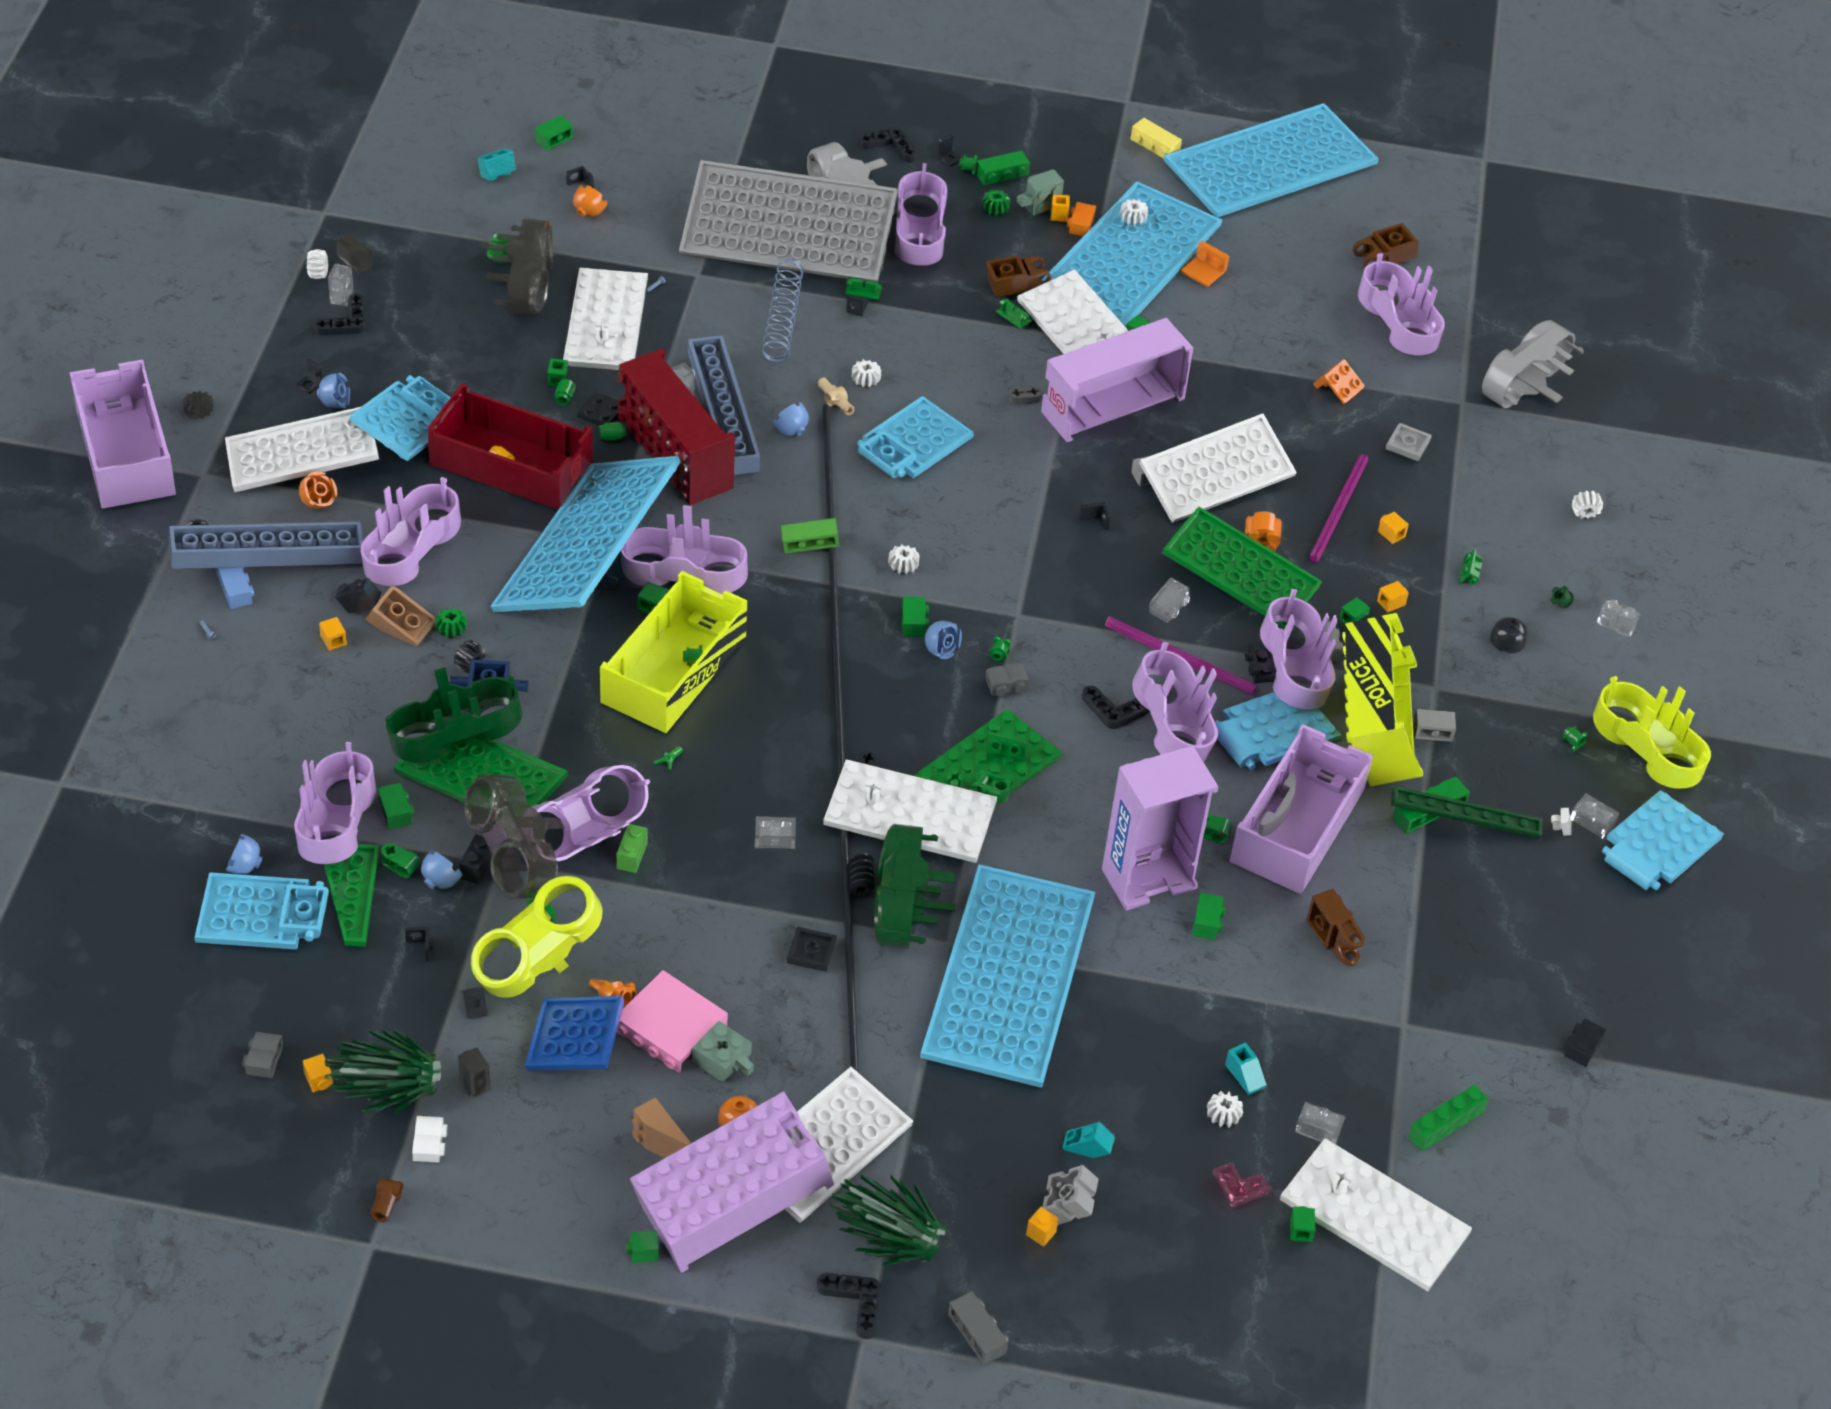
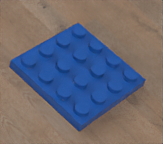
M623 997L543 998L525 1063L527 1071L607 1069L624 1005Z

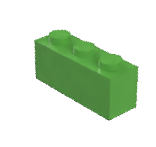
M836 518L781 525L785 554L839 547Z

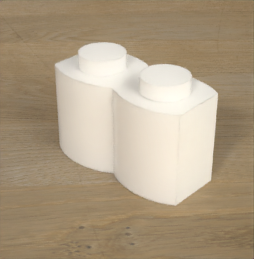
M417 1116L412 1152L413 1161L439 1163L440 1156H444L445 1143H442V1137L447 1136V1124L443 1123V1117Z

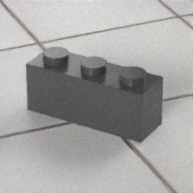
M973 1291L950 1302L949 1316L983 1365L1007 1353L1008 1337L1005 1332L999 1330L993 1315H989L985 1310L981 1298H977Z

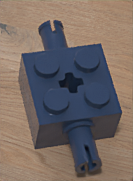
M471 659L468 677L451 675L450 684L453 683L464 688L470 686L472 682L488 677L508 679L507 676L511 675L510 662ZM515 680L513 682L517 686L518 691L528 692V680Z

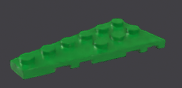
M358 844L356 852L349 858L338 863L323 864L345 946L366 947L380 851L379 845Z

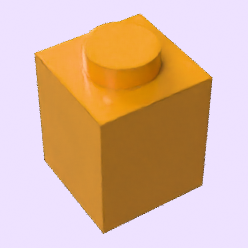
M1053 194L1051 221L1067 222L1069 196Z
M1392 512L1380 519L1378 532L1394 544L1406 537L1409 524L1398 514Z
M1399 581L1380 588L1377 601L1387 612L1405 606L1409 593Z
M337 617L319 623L320 636L329 651L347 645L346 632Z
M323 1054L303 1060L304 1074L312 1092L325 1090L333 1084L332 1078L325 1077V1075L331 1074V1070L325 1066Z
M1040 1207L1029 1219L1026 1235L1044 1247L1056 1233L1059 1218L1043 1207Z

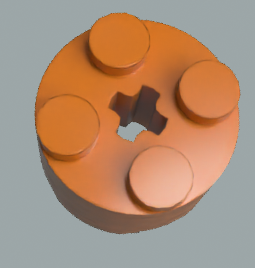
M1256 512L1254 516L1250 517L1249 515L1246 518L1244 534L1270 550L1275 551L1281 542V519L1279 518L1278 520L1275 518V514L1270 512Z

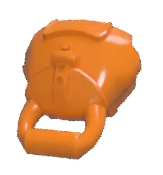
M597 979L589 981V986L596 989L599 996H622L624 999L623 1008L637 996L634 983L623 984L621 981L610 982Z

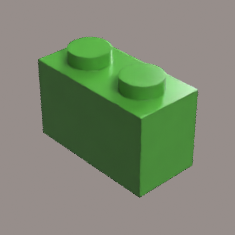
M632 824L627 826L617 852V869L633 873L637 872L648 844V828Z

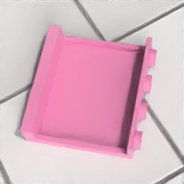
M663 970L622 1009L617 1033L630 1039L635 1046L646 1050L653 1058H658L669 1069H674L680 1073L681 1064L692 1054V1047L718 1021L727 1026L728 1013Z

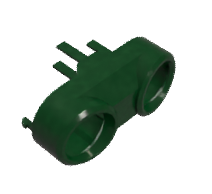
M443 667L434 670L438 688L433 690L427 700L405 704L385 718L393 753L400 759L408 762L426 763L443 756L448 751L449 746L473 738L488 741L506 736L518 726L522 719L523 711L518 688L513 683L515 681L513 676L508 675V679L488 677L472 682L470 686L463 688L453 683L449 684L446 668ZM507 705L500 710L481 716L482 712L491 707ZM414 733H429L419 737L404 738Z
M894 823L887 831L878 866V878L881 881V885L876 887L874 898L875 940L879 945L909 949L910 941L924 944L926 937L910 936L912 922L938 923V917L923 915L924 908L955 912L956 903L925 900V896L921 893L941 894L942 887L923 885L927 881L952 884L954 882V873L928 870L929 864L920 856L922 840L938 842V836L936 834L923 835V827Z

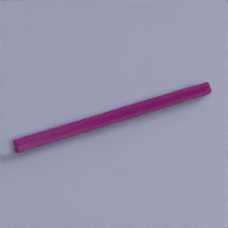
M1359 455L1310 554L1309 559L1311 561H1319L1368 462L1367 455Z
M1108 617L1106 620V627L1154 650L1161 649L1164 641L1113 617ZM1169 644L1166 651L1173 652L1184 658L1191 667L1197 670L1204 666L1205 674L1209 675L1212 668H1214L1217 674L1216 679L1250 695H1253L1256 691L1257 686L1177 647Z

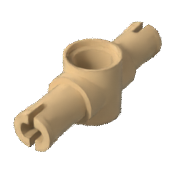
M824 377L818 381V386L825 392V400L830 407L836 406L840 408L847 416L854 413V406L847 401L848 396L844 387H836Z

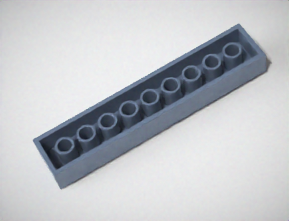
M723 335L689 339L688 357L703 407L725 434L732 432L735 435L734 475L760 472V454Z
M360 522L169 526L172 569L363 564L361 555L363 536Z

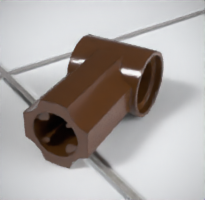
M380 1178L370 1217L382 1223L389 1221L395 1202L401 1198L403 1182Z

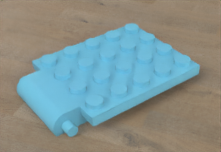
M411 375L406 379L408 382L406 386L396 381L352 413L349 418L357 427L362 428L371 437L376 438L386 448L393 450L399 457L407 461L428 446L427 428L451 398L421 376L414 378Z
M922 396L865 434L862 440L857 442V446H859L858 453L892 478L903 477L905 473L915 478L973 438L974 432Z
M1275 692L1224 709L1222 715L1226 720L1223 722L1215 721L1219 743L1240 768L1247 766L1249 770L1254 769L1255 763L1259 761L1265 766L1281 761L1298 735L1302 724L1326 734L1325 740L1335 742L1340 740L1341 737L1339 731L1319 708L1311 710L1294 708L1280 700Z
M1660 790L1608 834L1607 840L1615 846L1612 849L1605 846L1602 853L1606 855L1604 860L1606 863L1643 889L1647 890L1649 887L1658 890L1661 884L1657 880L1662 877L1671 884L1719 842L1724 833Z
M209 872L195 933V942L297 949L299 938H305L306 941L311 942L320 936L329 890L327 887H324V883L321 881L316 882L315 886H310L309 879Z

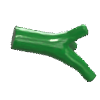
M678 746L669 753L665 752L664 757L654 761V764L667 762L668 770H671L673 760L683 753V749Z

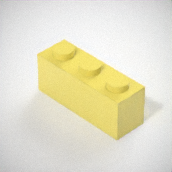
M1146 118L1132 126L1130 139L1164 158V155L1181 150L1182 139Z

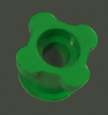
M964 155L963 158H960L959 168H962V171H972V175H974L977 155L974 158Z
M996 636L993 638L994 645L990 648L989 655L995 661H1004L1007 658V654L1011 651L1009 648L1011 641Z
M699 645V649H689L687 647V651H683V662H687V666L695 664L703 654L702 645Z
M1576 726L1568 727L1563 732V741H1568L1573 746L1571 750L1576 751L1585 744L1588 733L1584 732L1582 734L1577 730Z

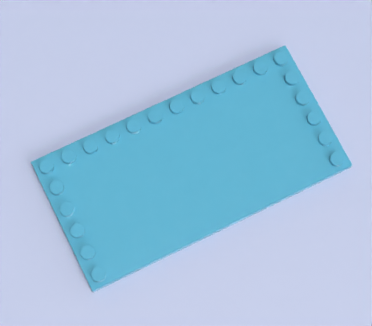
M1323 103L1164 155V161L1213 215L1218 218L1378 164V157Z
M1136 181L1050 271L1051 280L1076 270L1127 328V323L1144 310L1197 252L1198 244L1201 241L1206 242L1221 226L1222 219ZM1134 199L1135 201L1140 200L1141 203H1146V207H1148L1146 221L1142 222L1141 225L1135 224V226L1122 222L1120 209L1123 202Z
M670 456L591 464L490 606L493 612L579 608L585 605L599 581L667 481L676 471L681 462L679 457Z
M979 864L920 1058L1042 1088L1095 898V892Z

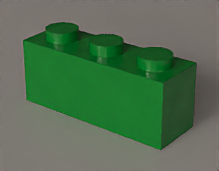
M1022 151L977 161L976 175L983 185L1024 177L1029 174L1030 162Z

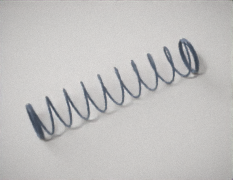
M783 259L777 265L776 282L774 283L775 290L772 292L773 299L770 302V317L767 319L768 326L765 329L767 335L764 337V345L762 346L763 356L773 362L784 361L789 356L790 342L792 340L791 334L800 295L799 289L801 288V280L804 273L802 264L794 259ZM782 263H792L800 269L801 274L798 276L792 271H779V266ZM780 272H791L795 274L797 277L788 278L783 276ZM779 274L784 279L777 280V275ZM799 279V281L796 284L793 281H791ZM787 280L792 282L793 285H784L779 281ZM778 282L783 286L795 285L798 290L793 292L787 288L776 289L775 284ZM778 289H786V290H789V291L792 292V293H791V294H783V293H780V292L777 291V290H778ZM776 291L782 295L794 294L796 299L791 301L786 297L774 298V292ZM776 298H784L790 302L782 303L777 301ZM773 300H775L776 302L781 304L792 303L794 305V308L790 310L787 307L780 305L772 306ZM775 307H783L789 311L777 312H791L793 317L788 319L778 314L771 316L770 311ZM773 316H781L787 320L779 321L774 319ZM772 318L778 322L789 321L791 326L787 328L781 324H769V319ZM771 325H780L786 329L778 330L771 327ZM770 327L777 331L787 330L789 335L785 337L779 333L768 334L767 329ZM770 334H778L784 338L776 339L771 337ZM767 336H769L770 338L775 339V340H771V341H767V342H766V341H765V338H766ZM786 339L788 344H785L778 340ZM774 342L782 344L783 347L774 348L768 344ZM767 345L773 349L786 348L787 352L782 356L772 357L764 352V347ZM786 355V357H784V358H782V359H778V360H777V359H772V358H780V357H783V356Z

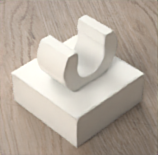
M1561 808V816H1551L1553 830L1562 829L1563 836L1571 835L1569 808Z

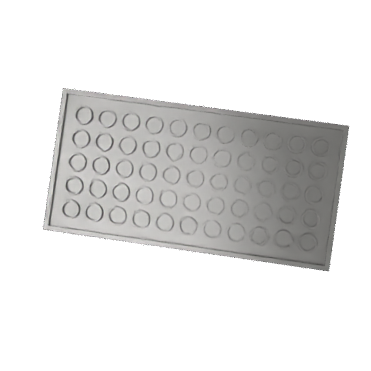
M700 160L679 253L777 268L778 263L783 259H794L802 264L806 273L878 282L898 189ZM782 263L779 266V269L800 272V269L792 263Z

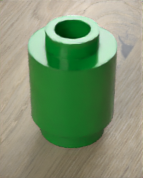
M562 379L559 381L554 394L557 404L565 406L571 402L576 388L571 380Z
M621 422L599 425L600 439H605V441L622 440V436H626L625 425H621Z

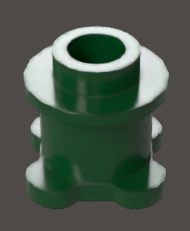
M1556 586L1552 589L1551 603H1558L1561 608H1568L1573 604L1574 595L1567 586L1560 588Z

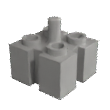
M1083 1165L1069 1169L1068 1174L1061 1171L1049 1175L1046 1190L1050 1193L1049 1196L1044 1198L1043 1208L1059 1218L1058 1225L1069 1222L1074 1217L1080 1219L1092 1215L1094 1200L1091 1197L1096 1193L1098 1178Z

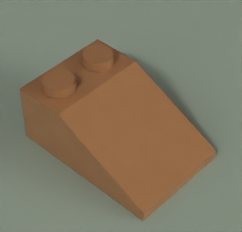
M392 584L365 620L381 632L417 647L435 624L436 617Z
M656 1097L634 1109V1119H632L634 1131H632L636 1142H640L645 1149L666 1158L691 1144Z

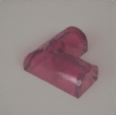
M1233 1162L1213 1169V1175L1232 1208L1266 1196L1271 1192V1188L1262 1173L1242 1179Z

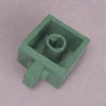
M1054 169L1031 176L1027 181L1026 192L1017 196V203L1021 207L1025 206L1032 216L1051 210L1053 194L1062 195L1064 180Z
M718 1021L692 1047V1062L720 1081H725L734 1071H739L749 1076L754 1070V1064L748 1060V1057L751 1055L752 1042Z

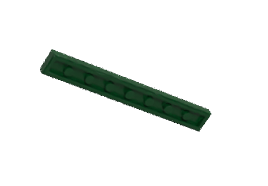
M1398 786L1392 788L1391 806L1538 839L1542 836V818Z

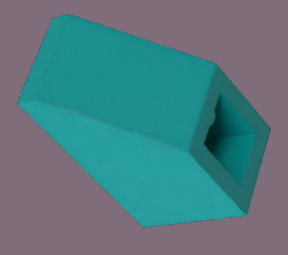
M1246 1042L1228 1050L1225 1066L1246 1093L1251 1095L1265 1088L1266 1082L1258 1058Z
M1100 1122L1067 1131L1062 1148L1065 1151L1097 1158L1111 1153L1115 1136Z

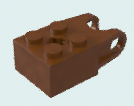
M1403 223L1374 231L1373 235L1359 240L1354 244L1352 252L1355 256H1366L1364 259L1365 267L1369 265L1368 262L1372 259L1373 262H1376L1377 254L1383 253L1382 261L1397 264L1417 257L1419 241ZM1363 245V249L1357 251L1358 247Z
M1019 255L986 261L987 279L995 297L1029 291L1051 281L1050 272L1043 270L1045 261L1040 256L1020 258ZM1035 262H1041L1040 266L1033 267ZM1047 275L1045 280H1039L1040 276Z
M1334 889L1313 895L1306 921L1326 950L1331 949L1344 965H1356L1360 959V953L1357 948L1363 946L1365 937L1354 920L1352 912L1347 909L1341 896L1337 895ZM1355 937L1359 938L1360 942L1355 943ZM1350 953L1355 959L1348 960L1344 955Z

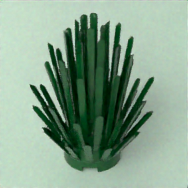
M381 1028L382 1033L388 1037L386 1038L372 1030H368L369 1034L406 1053L392 1050L376 1043L370 1044L352 1038L351 1041L359 1045L341 1042L340 1044L372 1053L335 1047L337 1051H341L339 1054L344 1056L332 1055V1059H325L326 1067L335 1068L331 1074H327L325 1077L336 1079L337 1081H346V1083L331 1084L329 1087H343L336 1088V1092L360 1091L346 1095L344 1098L376 1095L368 1098L369 1101L390 1096L388 1100L364 1108L363 1112L376 1108V1111L386 1109L404 1101L397 1106L394 1113L396 1114L422 1096H432L437 1091V1089H434L436 1081H440L441 1078L440 1060L435 1059V1053L426 1052L407 1034L404 1037L397 1030L393 1029L394 1034L400 1038L398 1039Z
M860 1175L861 1179L875 1188L876 1192L860 1184L858 1186L847 1179H844V1181L850 1187L840 1183L841 1187L848 1191L846 1193L840 1192V1196L835 1193L832 1194L833 1199L846 1205L844 1207L831 1203L832 1208L839 1210L835 1212L838 1215L837 1218L872 1233L852 1227L840 1228L839 1230L868 1238L866 1240L868 1244L882 1246L881 1249L856 1248L855 1251L865 1252L864 1255L876 1257L904 1256L891 1258L887 1262H883L881 1266L916 1259L929 1262L940 1248L936 1244L940 1235H945L946 1225L936 1218L925 1195L923 1196L916 1184H914V1190L924 1207L900 1178L898 1182L893 1175H890V1179L906 1196L905 1199L912 1207L893 1189H890L889 1192L875 1180L873 1181L863 1175Z

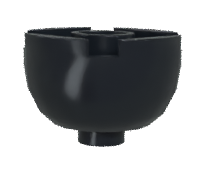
M1505 617L1495 623L1491 631L1490 641L1500 651L1505 649L1509 650V653H1517L1526 646L1528 630L1521 620Z

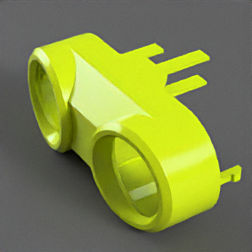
M1611 677V682L1603 688L1593 713V720L1598 731L1608 740L1619 745H1628L1647 761L1646 768L1648 774L1659 784L1676 789L1689 788L1698 784L1710 761L1711 751L1707 743L1689 728L1695 713L1688 709L1684 717V714L1679 711L1686 691L1679 686L1671 704L1670 702H1664L1668 690L1661 686L1655 699L1643 688L1628 682H1616L1618 677ZM1608 707L1623 708L1630 712L1637 721L1627 722L1624 718L1617 717ZM1666 757L1684 760L1692 765L1693 768L1675 765L1667 760Z
M561 876L548 881L539 889L533 903L503 928L491 930L478 940L471 955V968L474 976L489 993L497 997L510 998L520 995L535 983V977L540 973L555 968L560 974L569 966L564 959L568 956L572 946L577 942H584L599 927L602 919V905L599 898L585 881L577 877ZM582 890L586 896V908L583 915L569 924L559 925L551 922V917L544 907L566 891ZM507 939L514 948L519 946L521 961L517 970L510 977L494 980L483 974L486 958L502 942Z

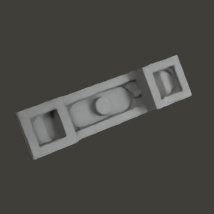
M1291 772L1283 784L1281 798H1284L1275 814L1267 811L1260 823L1258 835L1264 837L1270 834L1286 819L1291 809L1296 789L1295 773Z

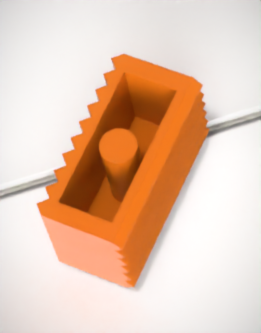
M1077 202L1076 206L1072 207L1067 222L1069 234L1083 237L1091 229L1095 218L1096 206Z

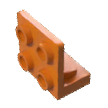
M1201 241L1198 244L1196 257L1181 269V273L1209 287L1227 271L1229 255Z
M1345 359L1334 365L1313 383L1317 389L1322 385L1324 387L1329 385L1343 404L1347 403L1365 387Z

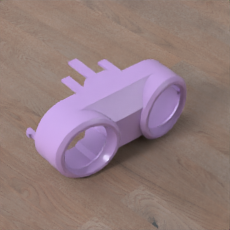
M923 163L922 172L909 173L900 180L897 198L894 252L902 261L917 266L931 265L942 258L946 227L942 225L946 206L947 186L939 176L926 172L925 163ZM924 195L932 198L938 204V210L930 217H917L907 213L903 204L911 196Z
M1383 253L1377 254V261L1367 265L1363 272L1358 290L1361 304L1369 312L1382 317L1391 329L1390 343L1397 350L1416 356L1434 352L1439 346L1445 322L1433 305L1437 294L1436 288L1433 287L1431 292L1428 290L1433 272L1430 266L1427 267L1423 283H1418L1422 271L1419 266H1417L1414 278H1412L1409 272L1400 265L1382 261ZM1372 285H1382L1388 287V291H1379L1377 287H1374ZM1395 293L1399 298L1397 305L1394 304L1393 300Z
M440 478L441 484H427L417 487L404 499L402 487H399L396 490L398 504L392 503L390 486L384 490L386 510L381 513V508H379L375 512L377 527L365 538L361 545L364 573L372 582L384 586H392V584L399 586L410 582L417 576L419 572L418 562L434 545L447 542L457 534L461 526L459 499L456 492L447 487L446 478ZM442 509L449 512V514L441 517L439 520L431 519L429 521L428 511ZM419 516L422 529L420 532L415 527V521ZM386 558L403 559L394 564H378L379 560Z
M683 505L684 524H679L675 527L674 515L667 514V529L655 527L637 528L620 551L621 568L624 575L630 581L641 586H645L647 582L659 586L669 581L677 582L678 575L681 571H684L703 580L705 587L723 595L724 591L731 593L739 589L748 577V560L745 546L730 537L710 535L709 519H701L702 529L698 526H693L692 506ZM640 554H652L664 560L647 563L636 561L632 558ZM722 564L736 566L734 569L723 572L707 571L711 567Z
M1292 589L1289 597L1278 598L1270 604L1260 628V637L1264 646L1273 655L1277 671L1273 690L1278 698L1294 708L1303 710L1317 709L1325 704L1335 682V672L1331 656L1336 642L1335 639L1331 642L1330 637L1337 624L1336 615L1333 616L1327 632H1324L1329 621L1328 613H1326L1321 622V618L1315 608L1309 603L1295 598L1297 589ZM1275 622H1287L1285 630L1283 631V629L1278 628V624ZM1295 625L1303 633L1306 640L1305 644L1299 649H1286V642ZM1293 680L1307 683L1311 687L1310 689L1305 688L1295 683Z
M1163 642L1160 650L1151 651L1144 656L1132 682L1133 692L1137 700L1151 712L1157 727L1154 745L1160 754L1194 746L1204 762L1218 737V730L1211 715V709L1217 697L1213 693L1210 698L1208 693L1217 676L1216 671L1212 668L1205 684H1200L1206 672L1204 666H1201L1196 677L1190 664L1181 656L1166 651L1169 643ZM1148 675H1159L1166 680L1162 686L1161 684H1155L1154 680ZM1173 685L1178 696L1174 702L1167 704L1166 697ZM1176 736L1187 738L1195 743V745L1186 743Z
M351 742L345 743L346 751L325 757L317 764L315 769L313 760H311L309 764L311 780L309 779L307 760L303 762L305 786L301 785L299 790L301 806L294 823L298 852L307 861L317 864L338 863L352 856L357 850V826L362 812L368 809L374 802L377 790L371 760L361 753L352 752ZM349 779L352 805H335L331 803L326 797L327 790L333 784ZM355 779L362 781L361 784L357 783L356 785ZM323 837H334L331 839L321 840V838Z
M625 765L604 767L594 771L580 786L553 801H545L525 811L518 826V837L523 850L528 856L540 862L561 861L589 846L599 843L607 837L619 834L621 831L618 829L629 825L630 822L637 819L645 810L648 802L647 785L650 783V780H644L637 770ZM614 775L621 778L629 790L628 805L622 813L616 816L609 817L600 814L594 808L591 801V795L599 791V788L592 789V787L600 782L602 776ZM539 812L553 813L559 819L563 828L561 846L549 854H543L536 847L545 843L544 840L533 841L532 837L533 822Z

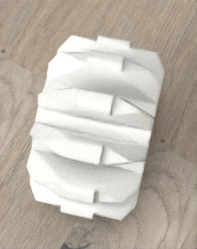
M1134 199L1123 202L1120 209L1122 222L1135 226V224L1141 225L1147 219L1148 207H1146V203H1141L1140 200L1135 201Z
M324 250L309 251L306 262L309 277L314 279L326 277L328 272L326 252Z
M863 359L862 362L857 361L852 368L853 381L856 382V385H862V388L864 386L869 388L871 385L876 386L877 382H880L881 379L880 366L877 365V362H871V360L865 361Z
M1586 490L1584 493L1579 492V495H1575L1572 500V509L1575 516H1580L1581 519L1584 517L1588 519L1591 516L1595 517L1596 514H1601V509H1603V501L1599 493L1594 491L1588 492Z
M901 544L900 547L894 546V549L890 550L889 566L892 568V571H898V574L904 572L906 575L908 572L913 573L919 566V553L916 552L915 548H910L909 545L903 546Z
M1220 1091L1218 1095L1213 1094L1208 1102L1207 1114L1208 1117L1212 1118V1124L1218 1122L1220 1127L1223 1124L1230 1127L1232 1123L1237 1124L1240 1117H1242L1243 1105L1241 1101H1238L1237 1095L1232 1097L1230 1091L1227 1095Z

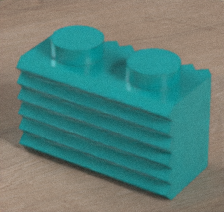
M503 148L478 157L481 177L488 181H493L497 179V176L510 175L511 171L516 170L513 151Z

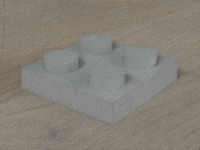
M1399 423L1389 439L1386 449L1419 461L1432 435Z

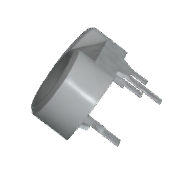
M837 142L812 149L807 158L809 176L877 185L868 178L870 171L887 165L882 158L866 164L861 160L851 159L847 155L846 150ZM894 209V216L897 215V209Z
M1552 320L1543 321L1526 334L1518 347L1512 351L1508 349L1503 350L1495 357L1484 377L1482 392L1486 397L1503 408L1516 405L1524 394L1537 395L1539 392L1557 403L1563 397L1547 387L1546 377H1550L1558 369L1568 375L1572 374L1574 370L1566 366L1564 362L1573 357L1570 355L1572 349L1582 355L1583 348L1574 345L1575 335Z

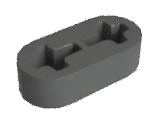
M1036 386L1014 387L1009 390L1008 400L1013 404L1038 403L1041 400L1042 390Z

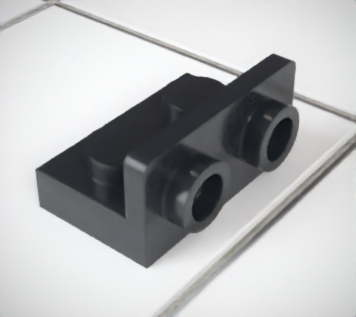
M1250 643L1248 650L1245 651V661L1249 663V675L1252 676L1254 683L1274 682L1276 671L1270 651L1268 649L1255 650L1253 643Z

